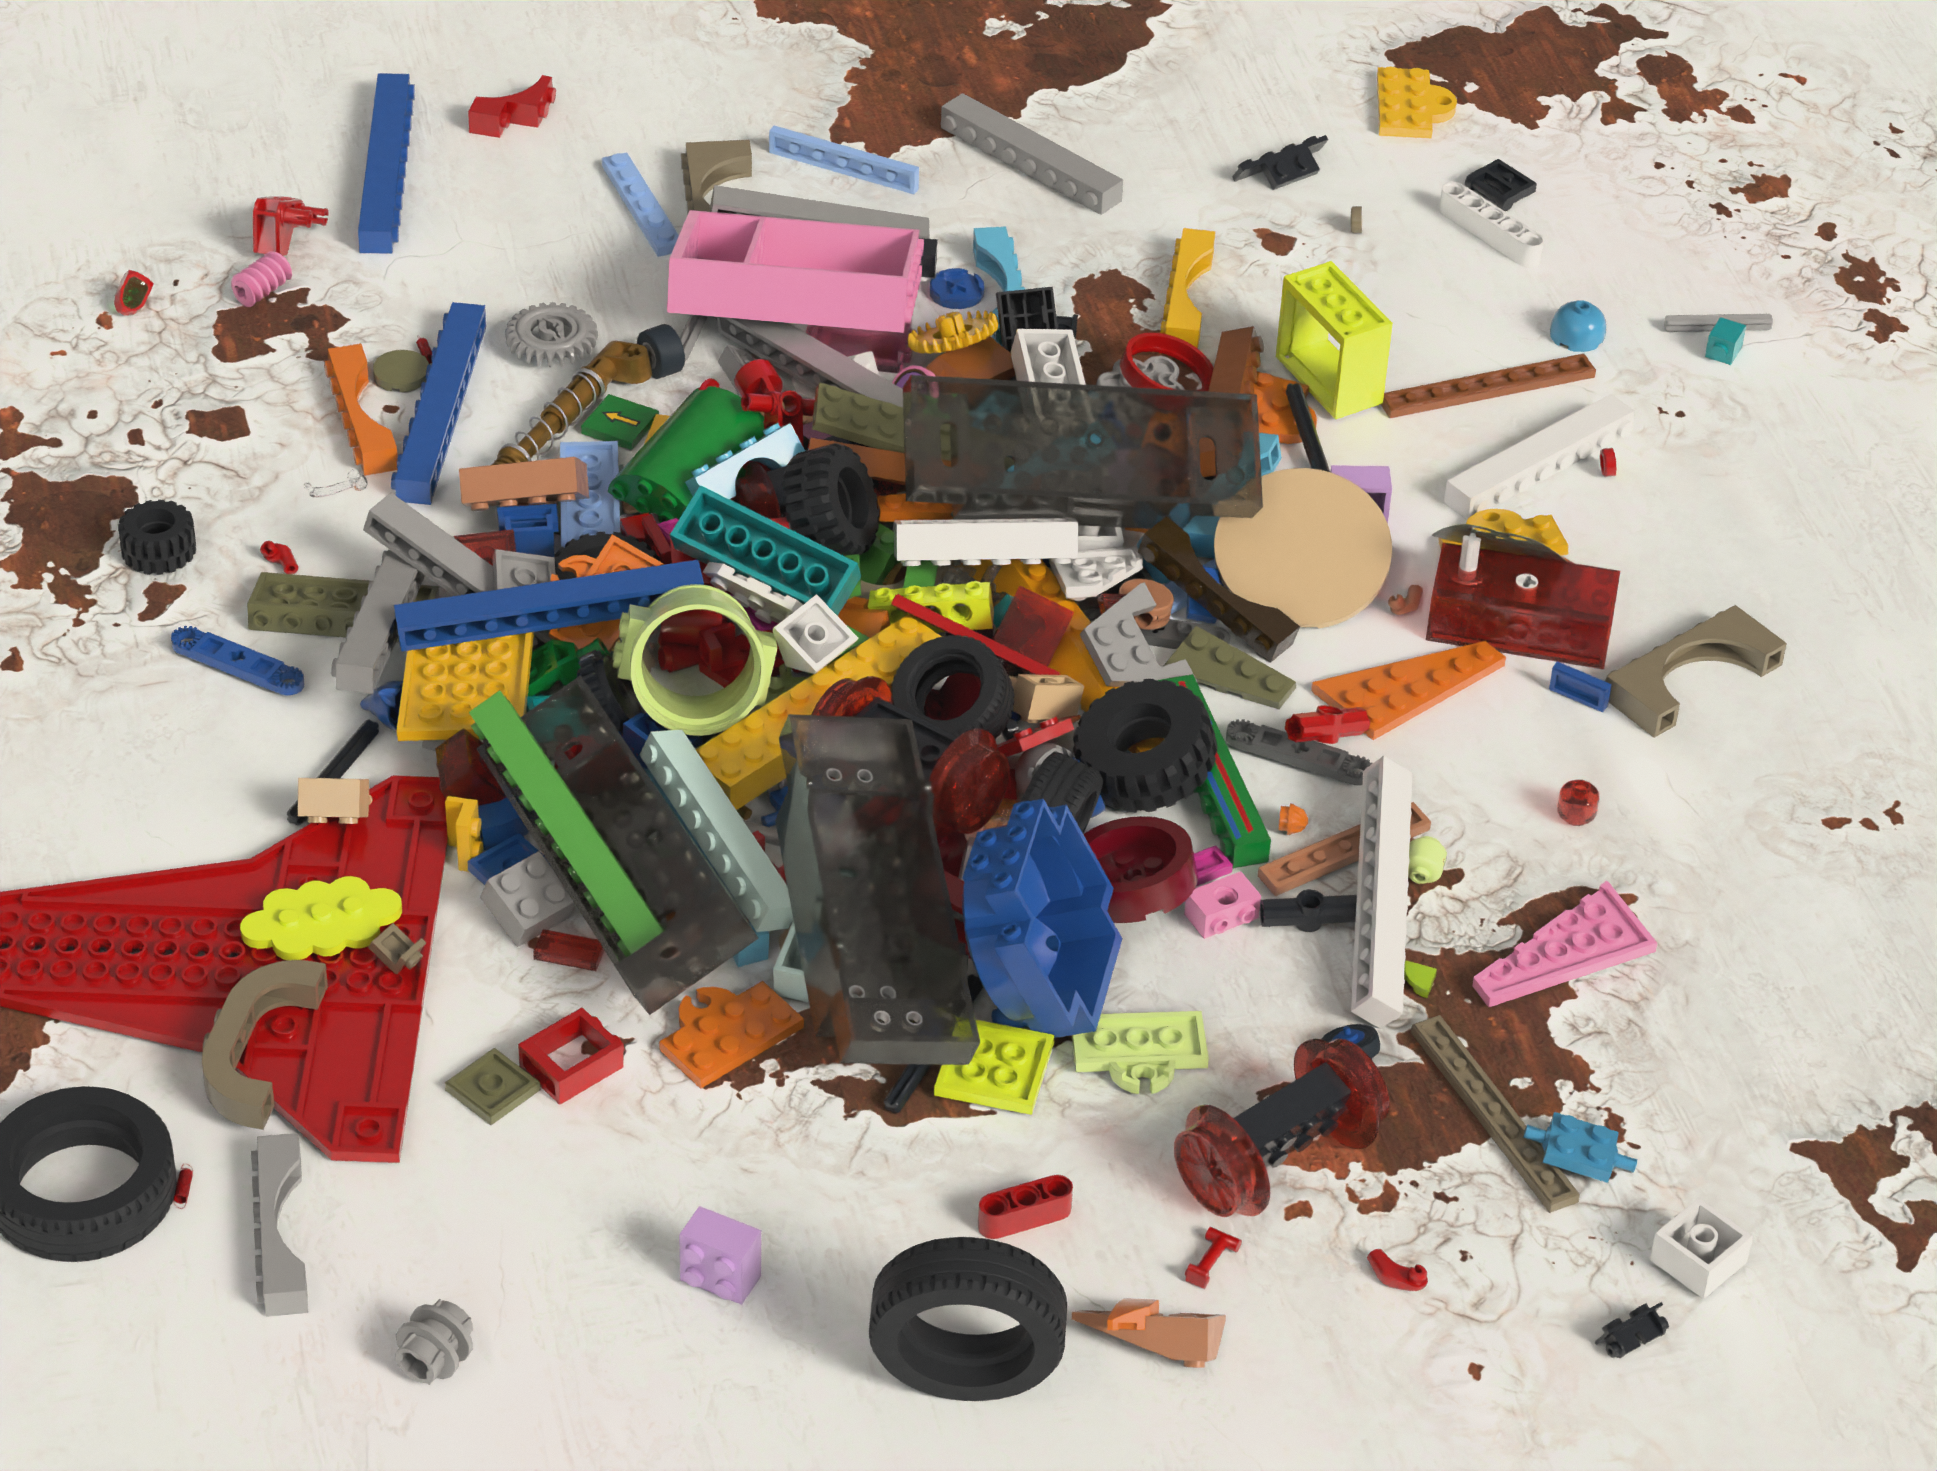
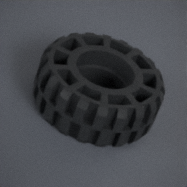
M1143 679L1141 682L1131 681L1124 683V686L1117 689L1112 688L1108 690L1103 697L1094 700L1090 704L1089 710L1082 714L1078 722L1079 727H1076L1073 736L1075 759L1097 770L1103 779L1100 795L1105 804L1117 810L1122 808L1126 812L1137 813V811L1142 810L1153 812L1157 811V808L1164 806L1168 808L1175 805L1180 799L1188 798L1193 794L1197 786H1201L1208 777L1207 772H1211L1216 760L1217 741L1204 703L1188 688L1182 685L1176 686V683L1168 680ZM1164 738L1159 745L1150 750L1140 753H1126L1131 746L1142 740Z

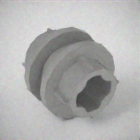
M441 1299L434 1305L424 1304L418 1306L410 1316V1322L403 1323L396 1333V1343L399 1347L395 1353L397 1365L411 1379L420 1383H428V1385L436 1378L446 1379L452 1377L459 1367V1362L466 1360L473 1350V1342L470 1336L473 1331L471 1317L458 1305L449 1301H441Z

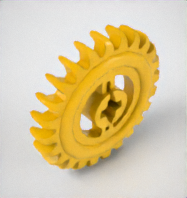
M977 310L976 318L974 319L968 311L967 319L963 320L959 312L946 313V317L943 314L935 320V328H931L929 323L926 322V331H923L920 326L917 327L918 334L915 330H912L908 334L907 341L912 351L921 354L954 351L987 339L997 331L999 323L997 316L993 312L988 313L986 310L984 311L983 318L980 311Z

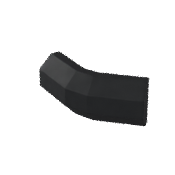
M1053 286L996 293L1002 346L1010 353L1017 329H1058ZM1015 375L1010 379L1013 392L1020 394ZM1021 400L1020 412H1021V414H1022L1023 416H1025L1024 409H1023V404H1022V400Z

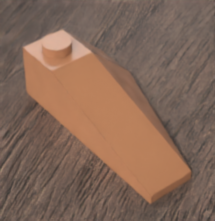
M1080 1310L1072 1312V1320L1169 1359L1184 1360V1367L1203 1368L1205 1367V1362L1216 1359L1226 1322V1315L1180 1313L1163 1316L1162 1313L1145 1316V1330H1107V1319L1111 1311Z

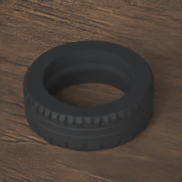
M91 1086L59 1089L39 1095L25 1102L0 1123V1233L14 1246L41 1258L62 1262H82L105 1258L120 1253L143 1240L165 1218L170 1205L173 1203L177 1178L170 1133L161 1117L152 1108L129 1094L109 1088ZM99 1145L114 1148L126 1153L139 1163L133 1175L120 1187L104 1196L87 1201L56 1202L46 1200L30 1193L20 1185L26 1173L41 1159L59 1150L74 1146Z
M949 1237L926 1241L899 1253L879 1272L872 1293L869 1322L870 1345L878 1360L891 1375L921 1392L961 1401H988L1007 1398L1037 1386L1059 1365L1065 1349L1067 1297L1059 1279L1046 1264L1032 1254L1010 1244L975 1237ZM946 1305H973L1006 1314L1020 1324L997 1333L962 1334L935 1327L919 1318L917 1314Z

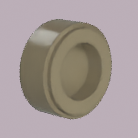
M1352 206L1351 208L1352 233H1362V206Z

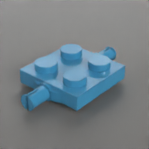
M1554 1112L1547 1130L1527 1124L1523 1138L1542 1143L1544 1149L1543 1163L1606 1183L1609 1181L1614 1166L1634 1173L1638 1159L1618 1153L1616 1145L1619 1132L1610 1130L1602 1125L1579 1120L1570 1115Z

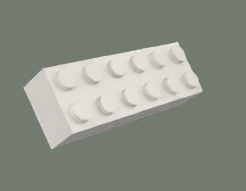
M1073 518L894 520V556L897 561H901L903 566L921 565V560H931L933 565H951V560H961L963 565H980L981 559H991V562L995 565L1011 564V559H1021L1023 564H1041V559L1050 558V561H1053L1054 564L1071 563V558H1078V522Z

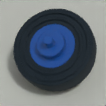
M1351 1024L1336 1028L1325 1034L1320 1041V1049L1324 1061L1329 1065L1337 1067L1354 1066L1369 1061L1379 1053L1380 1039L1374 1027L1365 1024Z

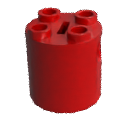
M687 610L667 618L651 634L660 646L674 643L699 647V631L727 624L728 621H722V615L717 612Z

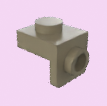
M392 923L371 942L368 948L395 974H398L405 966L409 970L412 969L422 959L423 955L420 951L426 942L421 938L414 944Z

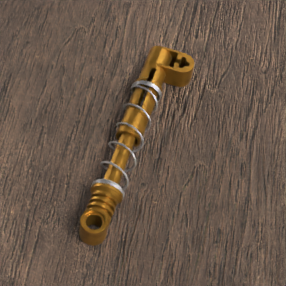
M622 341L609 342L587 366L579 368L572 374L570 384L566 388H559L557 391L558 396L552 402L544 403L541 419L534 416L530 418L531 430L527 434L520 431L515 433L517 445L507 443L501 447L497 459L491 465L532 461L531 458L534 455H537V460H539L540 455H545L551 451L555 440L565 437L568 426L579 422L582 417V411L589 410L594 406L596 400L603 397L607 390V385L612 380L630 384H639L649 380L652 376L647 348L639 344ZM533 419L540 420L534 427L532 426L531 422ZM564 431L558 438L553 437L554 434H560ZM519 434H524L525 437L520 442H518L517 436ZM548 440H551V446L549 447V449L543 453H539V450L548 442Z

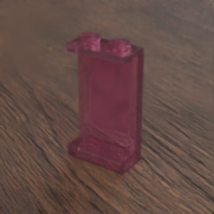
M912 319L911 324H906L904 333L819 325L807 326L806 333L846 357L872 351L878 371L899 373L905 368L906 363H911L912 350L909 348L907 340L908 334L915 330L912 329Z

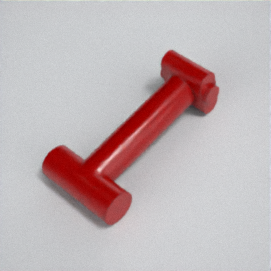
M1209 1227L1205 1239L1213 1243L1197 1265L1191 1263L1188 1265L1185 1271V1281L1205 1289L1210 1280L1209 1271L1225 1248L1238 1252L1242 1243L1241 1239Z

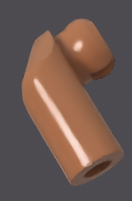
M1416 584L1411 585L1406 598H1403L1400 594H1397L1396 599L1394 595L1391 596L1388 600L1390 611L1396 615H1402L1417 610L1423 594L1422 587Z

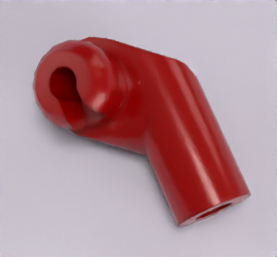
M265 541L261 545L260 552L267 561L281 564L286 574H294L298 571V564L288 546L272 541Z

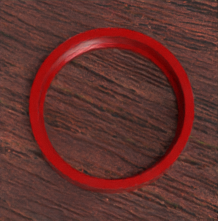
M1154 332L1138 334L1129 340L1120 360V369L1126 381L1141 395L1156 403L1185 409L1200 406L1207 400L1214 367L1199 349L1180 338ZM1140 352H1158L1172 356L1185 363L1197 374L1201 381L1202 389L1182 391L1163 386L1146 376L1136 366L1132 356Z

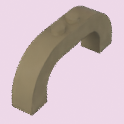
M287 960L260 967L243 977L229 993L223 1008L216 1011L214 1027L211 1033H206L203 1040L202 1070L207 1098L214 1109L226 1119L242 1126L264 1130L275 1106L272 1082L247 1078L235 1071V1068L257 1021L266 1012L282 1006H299L318 1010L328 987L326 964L306 960Z

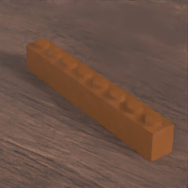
M1254 326L1221 333L1195 450L1202 478L1236 472L1238 460L1242 458L1241 444L1245 443L1244 430L1248 428L1247 415L1251 413L1250 401L1255 394L1254 383L1258 381L1257 368L1261 366L1260 353L1264 352L1262 337L1257 336Z

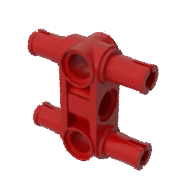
M792 390L784 392L770 391L766 395L746 393L742 396L741 407L744 411L764 412V429L775 423H779L780 427L791 423L803 446V416H813L815 399H805ZM748 461L742 466L744 469L771 471L767 466L754 461Z

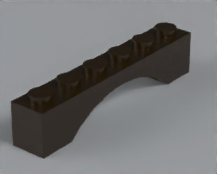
M1166 516L1144 533L1138 553L1147 562L1161 571L1167 579L1173 581L1185 591L1190 598L1209 611L1213 617L1227 626L1236 636H1239L1251 646L1256 653L1271 663L1293 645L1300 626L1280 609L1248 601L1220 585L1197 559L1191 546L1189 534Z

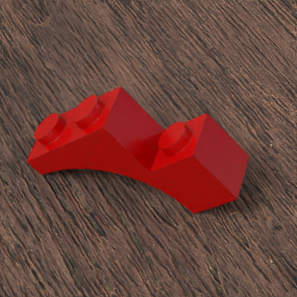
M542 75L533 86L513 95L503 97L476 96L468 111L469 133L500 138L504 129L508 128L510 123L538 128L542 119L548 115L550 103L555 102L556 88H553L552 77Z

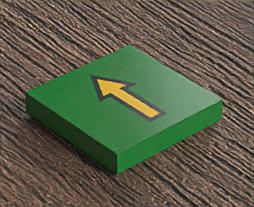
M608 394L581 425V434L602 441H618V446L633 450L650 430L656 414H659V410Z

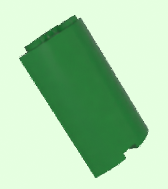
M708 386L706 390H699L697 388L691 392L609 484L608 493L615 499L631 505L641 514H656L660 523L675 518L679 520L693 498L685 481L694 477L691 472L705 464L709 468L717 464L715 458L729 450L733 454L741 450L739 444L755 436L756 440L763 437L764 416L760 412L742 410V398L728 390ZM741 467L735 481L736 496L730 500L742 505L758 486L766 473L765 470L744 469Z

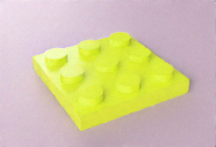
M958 1016L935 1083L934 1096L1032 1115L1054 1045V1035Z

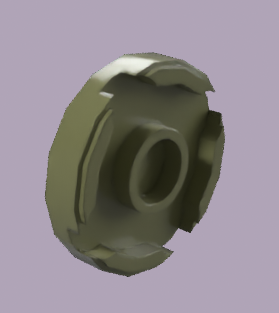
M390 351L378 357L374 362L373 377L377 385L387 391H392V388L399 389V392L413 391L420 388L422 382H426V370L429 362L425 356L415 351Z

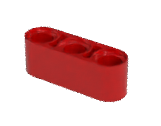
M1051 1175L983 1196L979 1202L978 1230L980 1234L989 1239H999L1067 1218L1072 1209L1073 1184L1069 1178L1063 1175Z

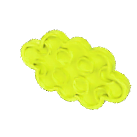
M342 877L336 879L331 884L322 881H310L302 885L298 890L285 888L268 894L263 901V910L250 913L242 920L240 924L241 938L245 944L253 948L273 947L276 955L284 960H302L312 953L321 956H333L339 954L346 946L355 949L368 947L380 935V926L394 923L400 918L402 914V900L398 893L390 889L378 888L370 890L368 884L358 877Z

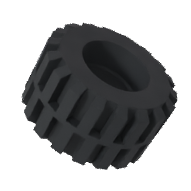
M158 499V501L148 500L143 504L133 505V509H127L124 512L125 515L120 517L118 531L122 558L128 567L133 566V570L137 572L144 571V574L149 575L151 573H156L157 575H161L164 572L172 573L177 568L182 569L185 567L186 562H191L193 555L196 554L192 514L190 511H186L185 506L177 505V502H165V500Z

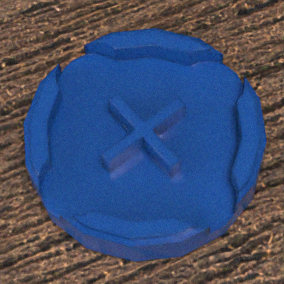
M962 268L942 270L936 274V278L930 281V297L942 307L950 309L970 308L981 302L984 297V281L979 275L975 273L974 276L968 274V270Z

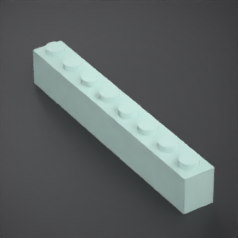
M683 730L650 732L640 753L641 758L755 930L763 932L789 929L801 905Z

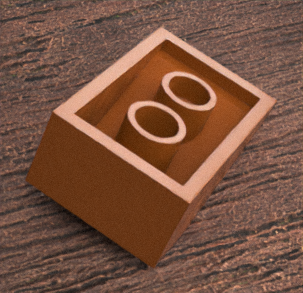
M990 336L968 347L945 352L937 356L925 367L934 373L938 381V400L947 402L950 395L957 389L967 395V400L962 409L963 417L996 386L1003 387L1016 375L1011 353Z

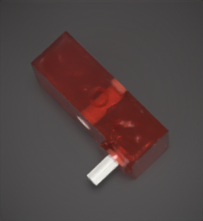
M1470 533V536L1464 535L1462 545L1442 543L1431 597L1426 641L1457 646H1466L1486 641L1500 653L1604 669L1620 578L1619 570L1480 548L1481 538L1476 537V533Z

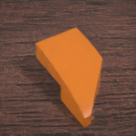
M1134 1298L1120 1300L1114 1306L1107 1319V1330H1145V1316L1159 1314V1300Z

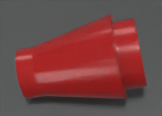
M667 643L665 646H660L658 650L659 667L661 670H667L669 673L699 665V662L703 660L700 656L699 647Z

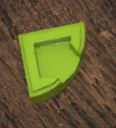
M1405 961L1404 979L1414 988L1413 991L1416 994L1428 998L1437 969Z

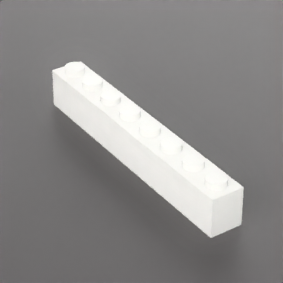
M1609 394L1447 480L1444 503L1466 520L1479 511L1487 510L1503 503L1516 494L1526 491L1529 487L1546 480L1555 473L1565 470L1581 459H1585L1596 451L1606 448L1609 444L1622 437L1628 436L1633 429L1635 410L1612 394Z

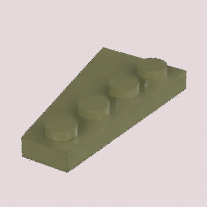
M1198 626L1194 627L1163 665L1186 659L1198 681L1197 684L1200 682L1213 686L1216 691L1226 694L1228 691L1240 694L1242 699L1280 709L1296 689V681Z

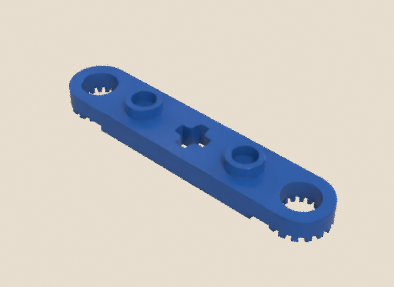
M184 626V628L178 627V630L175 629L174 633L172 632L171 634L172 648L181 655L281 695H295L304 688L302 670L299 671V668L296 667L295 669L294 666H287L283 661L210 632L204 633L192 626H189V628L187 626ZM183 639H193V641L191 640L190 643H188V641H186V644L184 643V641H182L181 643V640ZM286 679L295 680V682L292 681V684H290V682H288V684L284 682L283 684V681Z

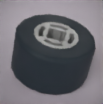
M662 324L639 333L637 344L647 348L653 378L660 379L683 369L685 365L684 347L677 332L670 325Z

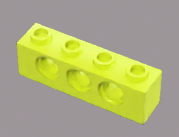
M971 581L967 584L955 585L942 583L937 586L927 587L914 585L899 589L880 588L870 591L868 609L887 610L890 625L907 615V613L891 606L895 594H899L924 607L933 606L935 608L928 609L971 630L993 629L994 608L990 582ZM914 617L936 633L945 632Z

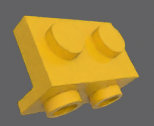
M448 796L445 801L448 845L457 847L459 870L469 872L467 861L483 851V842L480 841L482 822L481 818H479L478 800Z

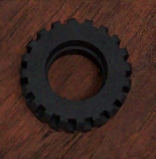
M834 443L797 453L787 464L788 466L784 471L785 480L782 482V490H784V496L782 497L783 505L786 506L787 513L785 515L787 522H790V530L843 556L861 555L867 552L875 542L876 533L879 529V523L877 522L879 509L876 503L878 499L877 494L874 493V483L867 473L866 465L861 463L860 456L853 452V449L839 443Z

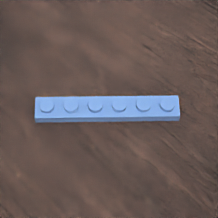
M773 126L769 131V153L910 194H915L919 189V167L778 126Z
M617 153L612 156L603 157L602 167L657 257L671 254L679 235L628 153Z

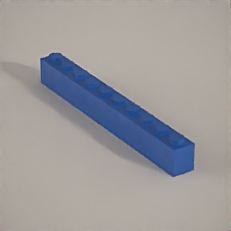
M378 73L358 227L360 253L393 254L394 243L399 242L398 226L401 225L400 210L403 208L402 194H404L405 189L404 178H406V162H408V147L410 146V131L412 129L411 116H413V100H415V84H410L409 74Z
M452 302L449 313H444L443 330H439L437 337L438 347H433L432 365L428 364L426 382L421 384V400H416L415 418H410L409 436H404L403 454L398 455L397 472H393L391 477V489L396 490V496L406 503L431 505L486 330L485 305Z
M699 560L397 604L394 605L400 648L401 652L621 619L622 612L628 613L630 604L648 608L656 598L673 588L691 584L704 585Z

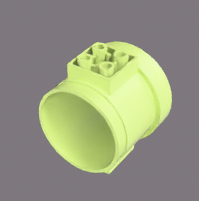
M683 585L663 593L648 608L630 604L628 613L622 612L619 624V638H622V642L615 643L612 658L614 660L613 667L617 668L618 678L632 681L639 703L647 714L660 725L669 730H683L685 735H711L727 730L744 719L755 705L761 707L765 705L777 652L776 638L774 633L756 630L742 605L728 593L708 585ZM687 610H709L724 615L741 628L749 640L750 652L745 667L731 684L712 694L687 696L670 691L652 677L642 658L644 646L654 629L672 615Z

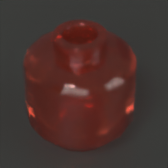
M1576 779L1563 784L1559 791L1557 803L1559 816L1573 826H1582L1593 821L1597 815L1600 800L1598 789L1585 780Z

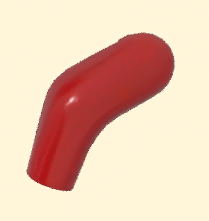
M1375 1249L1367 1256L1376 1276L1386 1286L1407 1291H1419L1425 1288L1428 1283L1427 1270L1421 1265L1416 1264L1415 1268L1401 1266L1391 1260L1382 1249Z

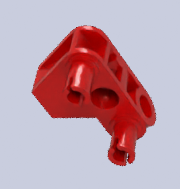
M269 196L257 198L253 209V252L261 254L277 252L282 256H286L294 227L303 226L310 228L312 224L326 226L328 218L317 217V215L328 216V209L305 206L302 199L292 197Z

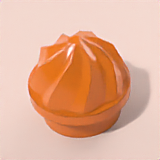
M1291 803L1290 807L1281 806L1279 831H1287V835L1301 832L1308 824V817L1304 809Z

